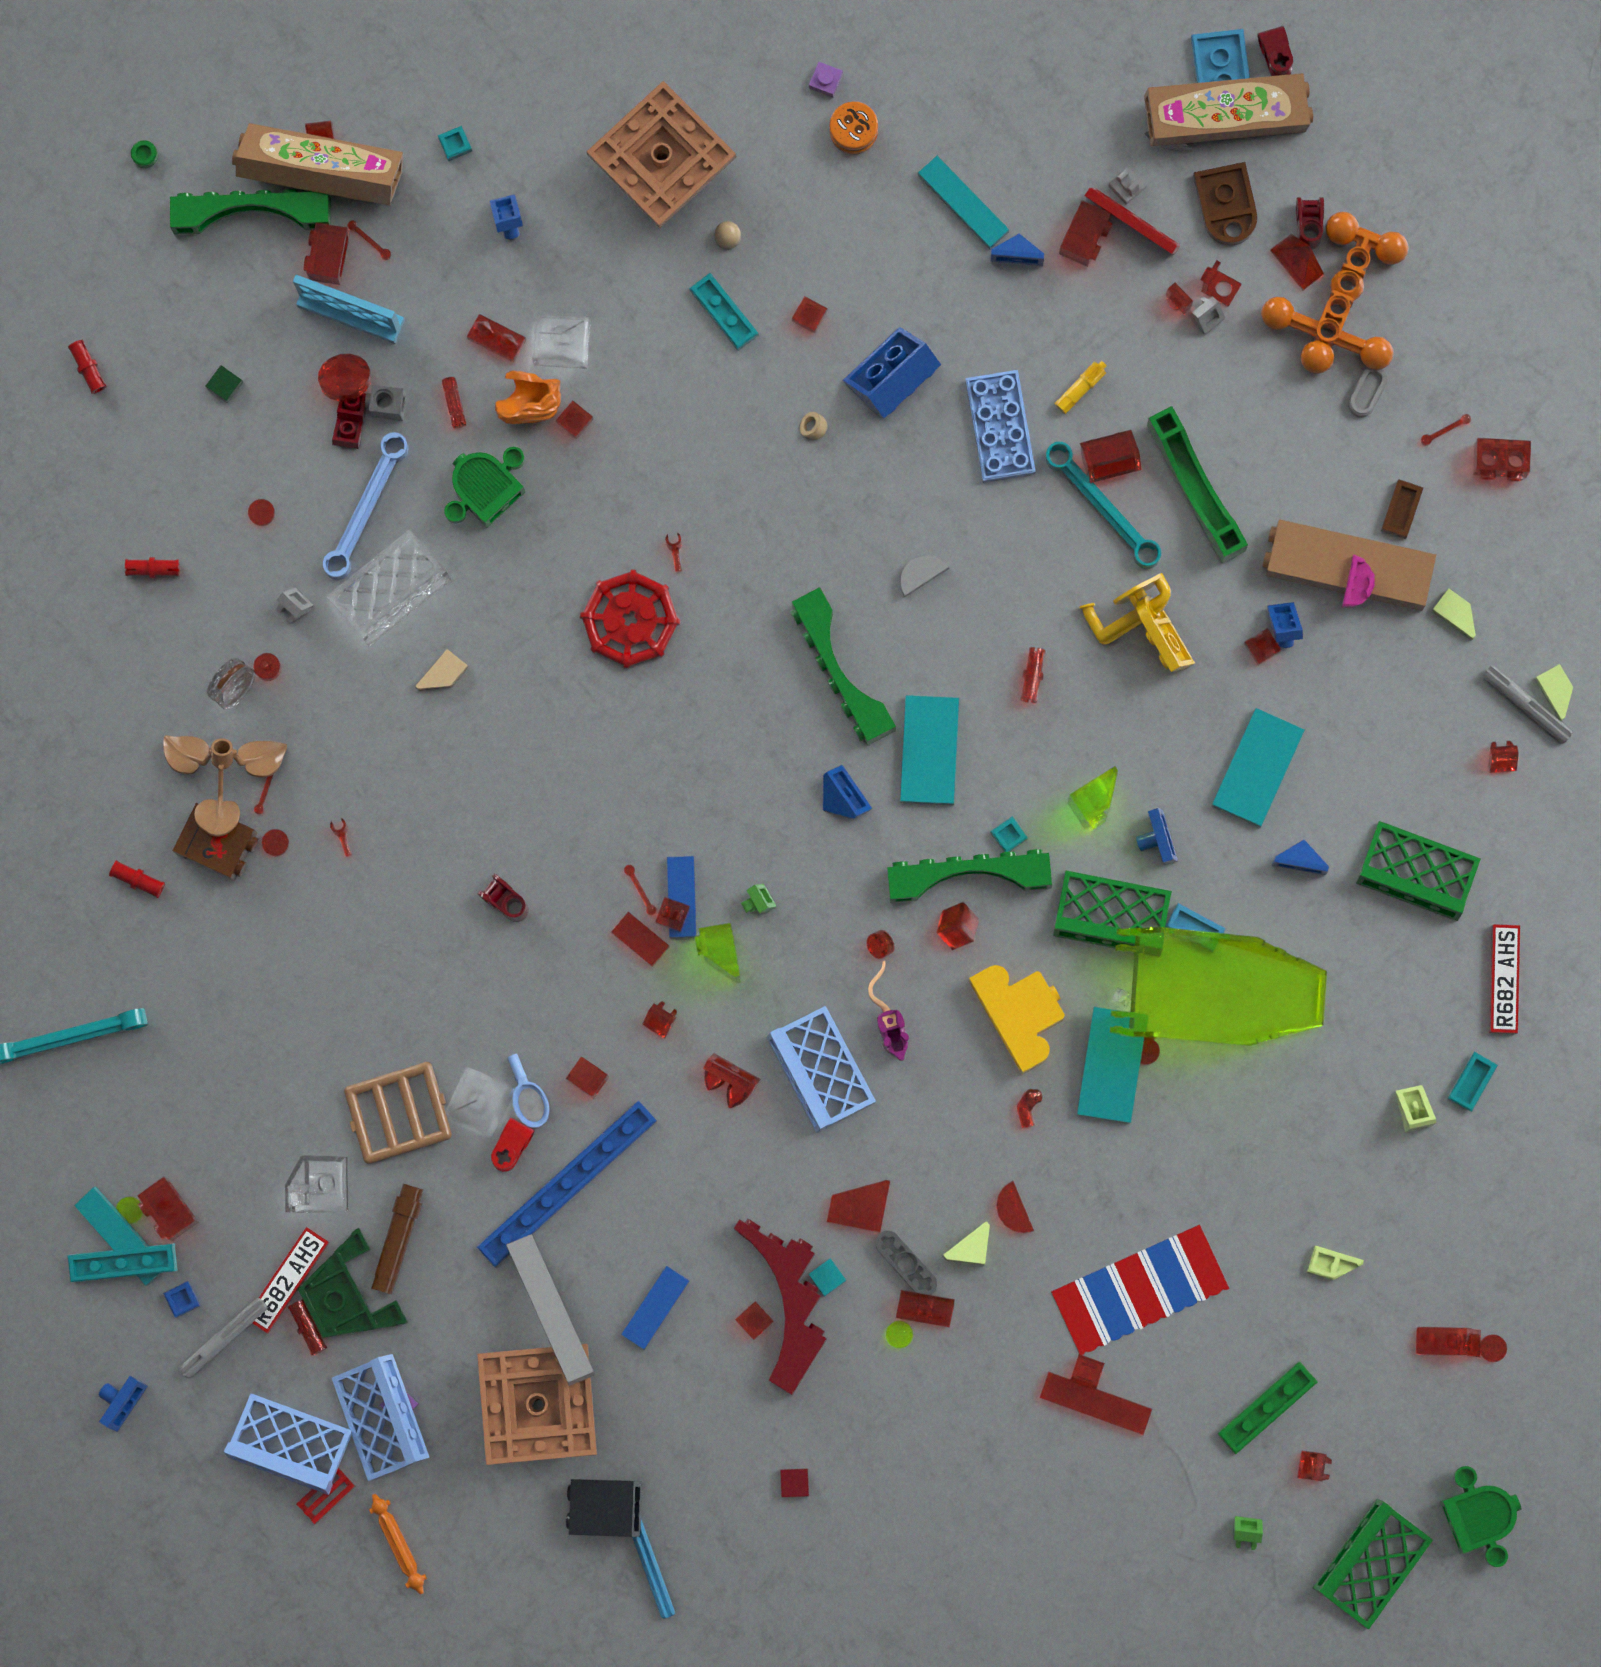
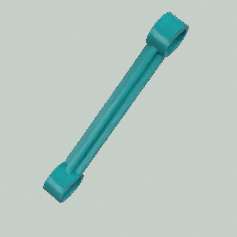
M1064 442L1052 443L1046 451L1045 459L1047 465L1052 470L1062 471L1134 550V560L1139 567L1144 569L1155 567L1161 558L1159 544L1153 540H1145L1073 461L1072 449L1068 444ZM1058 450L1064 453L1068 452L1069 458L1065 464L1057 465L1051 461L1050 452ZM1149 548L1156 550L1157 558L1152 563H1145L1138 556L1139 549Z
M145 1008L128 1010L117 1016L17 1042L0 1044V1064L14 1061L19 1057L115 1032L145 1027L148 1025Z

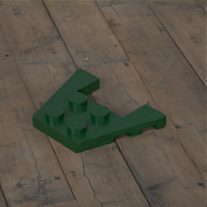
M360 1228L355 1229L348 1239L298 1289L323 1338L408 1323L397 1300L371 1313L346 1263L371 1250Z

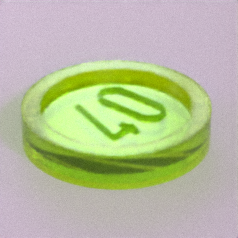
M124 1197L116 1206L118 1212L129 1224L138 1222L143 1216V1205L135 1197Z
M895 1321L888 1326L886 1339L891 1346L904 1348L912 1341L913 1330L908 1323Z

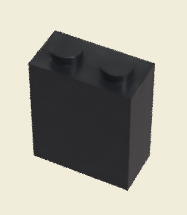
M571 1479V1485L567 1488L570 1512L566 1516V1527L569 1529V1535L640 1537L642 1481Z

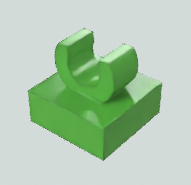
M764 883L755 884L746 891L750 898L741 903L746 913L758 910L759 913H765L777 907Z
M1235 1516L1234 1540H1236V1547L1240 1548L1241 1542L1247 1541L1251 1542V1550H1255L1257 1543L1262 1542V1519Z

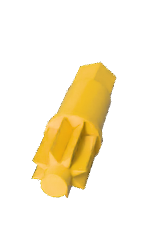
M1103 361L1099 363L1093 362L1054 403L1056 407L1066 414L1106 374L1104 369L1107 365Z

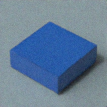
M189 1281L163 1293L175 1318L201 1306Z

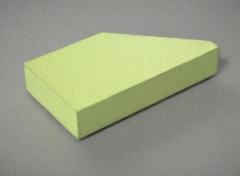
M1448 588L1432 611L1473 640L1476 634L1471 604Z
M1559 664L1535 679L1557 717L1562 721L1566 716L1573 686Z
M1314 1246L1307 1273L1335 1280L1363 1265L1364 1260Z

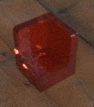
M961 902L942 911L937 934L952 950L974 942L979 919L964 902Z
M583 1057L579 1058L566 1077L568 1082L593 1099H595L609 1079L608 1074Z

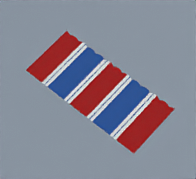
M1199 1224L1055 1289L1051 1293L1080 1356H1082L1085 1352L1094 1351L1098 1346L1107 1345L1111 1340H1118L1123 1335L1133 1333L1135 1329H1142L1148 1323H1156L1160 1318L1169 1317L1173 1312H1180L1185 1307L1195 1305L1197 1301H1204L1210 1295H1218L1222 1290L1230 1288Z

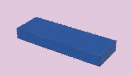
M694 856L667 857L669 938L697 937Z
M666 1266L621 1335L645 1350L690 1281Z

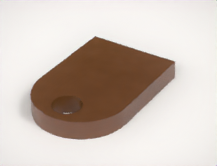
M1246 162L1194 172L1193 177L1205 229L1210 237L1224 245H1237L1246 241L1253 234L1257 224V210ZM1230 225H1236L1240 228L1241 234L1237 237H1231L1227 234L1226 228Z

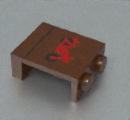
M195 803L172 851L182 858L195 861L235 881L237 876L241 877L246 868L247 862H244L248 852L252 853L258 843L256 836L258 833L254 829L238 822L237 826L228 834L217 837L210 836L195 821L194 813L198 803Z

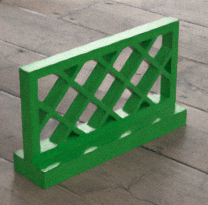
M1379 821L1356 884L1458 921L1463 914L1481 858ZM1381 830L1391 833L1396 843L1384 847L1379 839ZM1413 841L1419 845L1422 852L1409 857L1403 844ZM1377 844L1379 850L1374 851ZM1399 847L1405 859L1392 864L1386 851ZM1436 850L1442 852L1447 862L1435 866L1429 853ZM1382 854L1387 867L1379 870L1369 866L1372 857ZM1424 856L1430 869L1417 873L1412 861ZM1460 860L1472 863L1470 872L1460 876L1454 864ZM1407 863L1413 876L1404 879L1398 876L1395 868ZM1450 866L1455 879L1443 883L1437 870ZM1433 873L1438 886L1430 889L1423 885L1420 878ZM1466 878H1468V879H1467V882H1466V885H1465L1464 882H1463V880L1466 879ZM1458 882L1463 891L1461 899L1450 896L1446 887Z
M1066 870L1053 936L1159 957L1172 891ZM1069 879L1081 881L1086 889L1074 896L1068 888ZM1100 885L1107 886L1112 892V895L1102 901L1093 891V889ZM1127 890L1134 891L1139 900L1129 906L1120 897V894ZM1090 893L1097 904L1085 911L1078 902V899ZM1066 895H1068L1070 899L1065 902ZM1153 895L1165 897L1163 907L1155 912L1146 901ZM1116 898L1123 910L1111 916L1104 905ZM1071 903H1074L1081 913L1074 919L1062 917L1064 908ZM1142 903L1150 915L1138 922L1130 910ZM1098 908L1107 917V920L1101 924L1093 923L1088 916ZM1125 913L1134 923L1128 929L1120 928L1115 922L1117 918ZM1160 913H1162L1161 921L1157 916ZM1153 918L1159 926L1158 935L1146 933L1141 925Z
M1376 1499L1313 1589L1369 1630L1433 1539L1393 1510L1387 1503ZM1390 1516L1398 1520L1400 1533L1386 1535L1384 1524ZM1404 1526H1406V1527H1407L1408 1529H1410L1411 1531H1406V1532H1405ZM1381 1531V1536H1376ZM1416 1534L1424 1540L1417 1550L1407 1551L1405 1536ZM1401 1537L1403 1552L1389 1554L1387 1539ZM1382 1540L1384 1555L1370 1557L1368 1549L1370 1543ZM1403 1556L1405 1567L1401 1572L1391 1574L1389 1558ZM1385 1559L1387 1574L1372 1577L1370 1561ZM1366 1562L1368 1577L1353 1579L1352 1568L1355 1564ZM1387 1579L1388 1591L1385 1595L1375 1596L1373 1581ZM1368 1582L1370 1597L1356 1599L1354 1584ZM1350 1585L1352 1600L1340 1601L1333 1595L1340 1586ZM1371 1601L1372 1613L1365 1620L1358 1615L1357 1603ZM1352 1604L1353 1610H1351L1346 1605Z

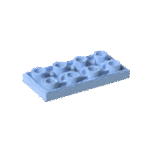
M1018 370L965 378L983 483L1036 474Z

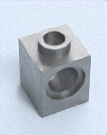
M372 385L371 393L366 394L365 408L369 409L371 417L403 421L406 393L403 388ZM387 397L392 400L391 404L386 408L378 406L382 398Z

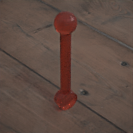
M351 220L348 222V229L356 231L379 251L382 259H390L391 252L389 249H383L358 227L356 221Z
M1463 414L1460 420L1431 435H1423L1421 443L1424 446H1428L1433 439L1463 423L1469 424L1471 416Z
M273 775L268 776L259 803L254 807L256 814L264 812L265 808L263 805Z
M627 865L624 868L625 874L631 877L647 907V914L654 915L657 909L654 905H651L634 874V866Z

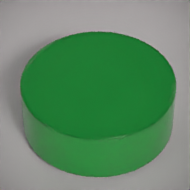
M138 141L131 149V158L138 167L149 168L157 162L158 151L150 141Z

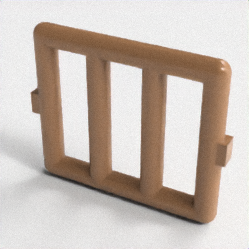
M430 1062L420 1063L347 1086L344 1090L352 1117L350 1126L352 1132H356L364 1162L367 1164L449 1140L452 1136L444 1108L446 1100L444 1094L439 1091ZM422 1074L424 1075L440 1130L425 1136L408 1081L409 1078ZM398 1082L414 1138L399 1144L382 1088ZM372 1090L388 1145V1147L377 1151H372L357 1099V1094Z

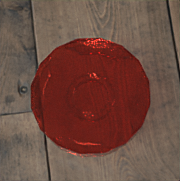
M351 353L339 354L329 358L322 364L318 372V382L323 394L328 398L336 401H346L345 399L351 397L352 399L358 398L367 391L371 384V371L367 362L360 356Z

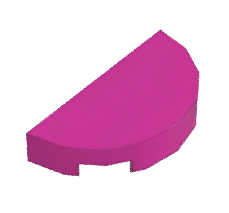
M1354 554L1342 608H1353L1363 604L1370 597L1375 586V575L1371 567L1363 558Z

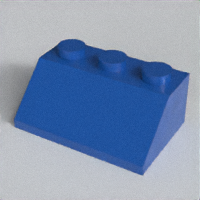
M899 327L846 376L843 382L870 410L885 418L894 412L904 399L912 395L920 384L931 377L935 370L941 366V363L925 342Z

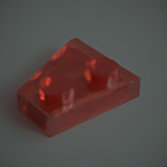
M884 1180L832 1195L827 1223L880 1233L890 1181Z

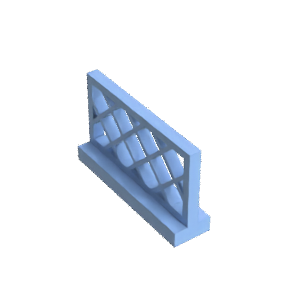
M826 1006L770 1032L766 1037L816 1133L876 1102ZM820 1015H823L827 1023L825 1034L810 1029L812 1020ZM808 1022L807 1028H806V1027H803V1026H800V1025H802V1024ZM794 1028L804 1031L802 1044L798 1045L790 1042L786 1032ZM829 1030H831L833 1036L828 1035ZM808 1033L823 1038L819 1051L804 1047ZM827 1039L837 1042L839 1045L838 1057L823 1053ZM795 1049H799V1054H798V1055H797ZM803 1051L818 1056L814 1069L802 1065L800 1059ZM842 1053L846 1060L841 1059ZM821 1057L836 1062L832 1075L817 1071ZM839 1063L850 1066L853 1072L850 1081L835 1077ZM807 1072L812 1074L811 1079L809 1078ZM815 1075L830 1080L826 1093L815 1089L813 1085ZM855 1078L859 1084L853 1083ZM834 1081L848 1085L845 1099L830 1095ZM854 1087L862 1090L867 1100L860 1104L848 1101L851 1088ZM819 1096L825 1098L823 1103ZM828 1099L843 1104L840 1114L830 1118L826 1110ZM846 1105L852 1107L845 1111Z
M393 1354L375 1358L366 1364L332 1377L349 1429L353 1432L352 1437L368 1481L430 1458ZM367 1369H373L376 1378L374 1385L364 1381ZM349 1378L356 1382L352 1394L346 1392L342 1382L343 1379ZM361 1386L371 1390L368 1402L357 1398ZM377 1394L383 1397L385 1403L383 1411L373 1406ZM355 1403L365 1408L361 1420L354 1416L353 1408ZM370 1412L380 1416L377 1428L367 1424ZM386 1420L393 1425L394 1433L392 1437L382 1432ZM364 1429L374 1434L370 1446L363 1441L362 1434ZM380 1438L390 1443L386 1455L376 1450ZM395 1446L402 1450L405 1461L398 1462L391 1458ZM373 1455L384 1460L378 1472H374L371 1463Z
M250 1394L231 1442H228L224 1453L232 1460L329 1495L333 1486V1479L353 1432L339 1425ZM256 1402L264 1405L269 1415L254 1421L250 1412ZM270 1408H273L278 1411L272 1413ZM283 1413L289 1414L294 1424L279 1430L274 1417ZM249 1417L251 1423L245 1425ZM295 1417L300 1418V1419H303V1420L297 1422L296 1419H295ZM271 1419L276 1432L261 1438L256 1425ZM309 1422L316 1424L319 1433L304 1440L299 1427ZM320 1426L327 1428V1430L322 1432ZM253 1427L258 1440L248 1445L239 1442L242 1432ZM296 1428L301 1442L286 1448L281 1435ZM332 1432L343 1434L341 1444L329 1449L324 1436ZM279 1437L283 1450L274 1454L268 1453L263 1443ZM322 1438L327 1451L312 1457L306 1444ZM261 1445L262 1450L255 1447ZM304 1446L309 1459L300 1463L293 1462L288 1452ZM337 1451L335 1458H333L332 1453ZM286 1454L287 1459L279 1456ZM329 1455L332 1462L329 1473L325 1474L317 1471L314 1461ZM311 1463L313 1469L306 1467L305 1465Z

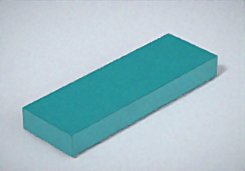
M711 273L689 288L693 296L737 351L759 336L757 330Z

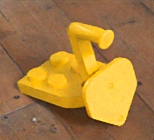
M1163 573L1136 585L1114 599L1113 603L1115 605L1131 601L1135 609L1105 628L1093 606H1095V603L1079 606L1088 625L1100 643H1112L1143 623L1147 630L1146 637L1153 646L1156 645L1161 654L1159 659L1166 669L1174 672L1187 669L1195 664L1172 622L1163 610L1171 596L1170 586ZM1156 585L1160 594L1154 598L1147 596L1146 591Z

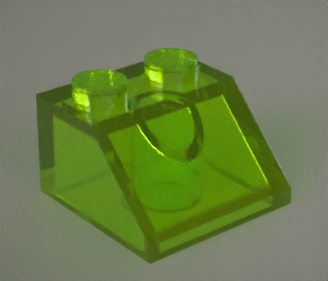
M1116 766L1069 795L1068 805L1085 830L1090 826L1094 830L1106 822L1118 773Z
M731 923L698 928L700 935L694 936L698 956L703 955L706 963L733 982L741 983Z

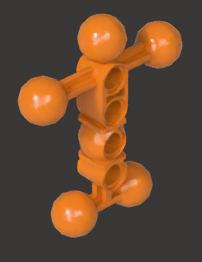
M1338 212L1332 215L1326 223L1327 236L1335 244L1346 245L1354 241L1356 245L1348 252L1341 270L1331 279V294L1320 320L1317 321L1295 312L1293 305L1285 297H1273L1267 300L1261 310L1262 320L1271 329L1281 330L1289 326L1314 336L1315 341L1306 344L1300 356L1302 365L1310 373L1319 374L1330 369L1334 362V353L1331 348L1334 345L1359 354L1364 365L1375 370L1387 367L1393 360L1394 355L1392 345L1384 337L1375 336L1364 340L1342 331V328L1353 302L1363 293V278L1370 263L1369 253L1371 249L1375 250L1377 257L1383 263L1394 265L1403 261L1408 255V242L1399 232L1390 231L1379 235L1359 227L1357 219L1349 212ZM1358 257L1362 259L1364 265L1354 266L1350 259ZM1349 281L1353 284L1354 289L1345 290L1340 283ZM1340 305L1344 312L1342 314H1335L1332 312L1331 306ZM1328 328L1333 331L1334 336L1332 338H1325L1322 336L1321 330Z

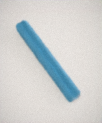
M641 1520L640 1537L632 1538L661 1618L666 1619L675 1615V1610Z

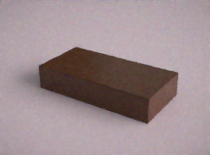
M1398 479L1381 531L1404 539L1407 538L1424 487Z

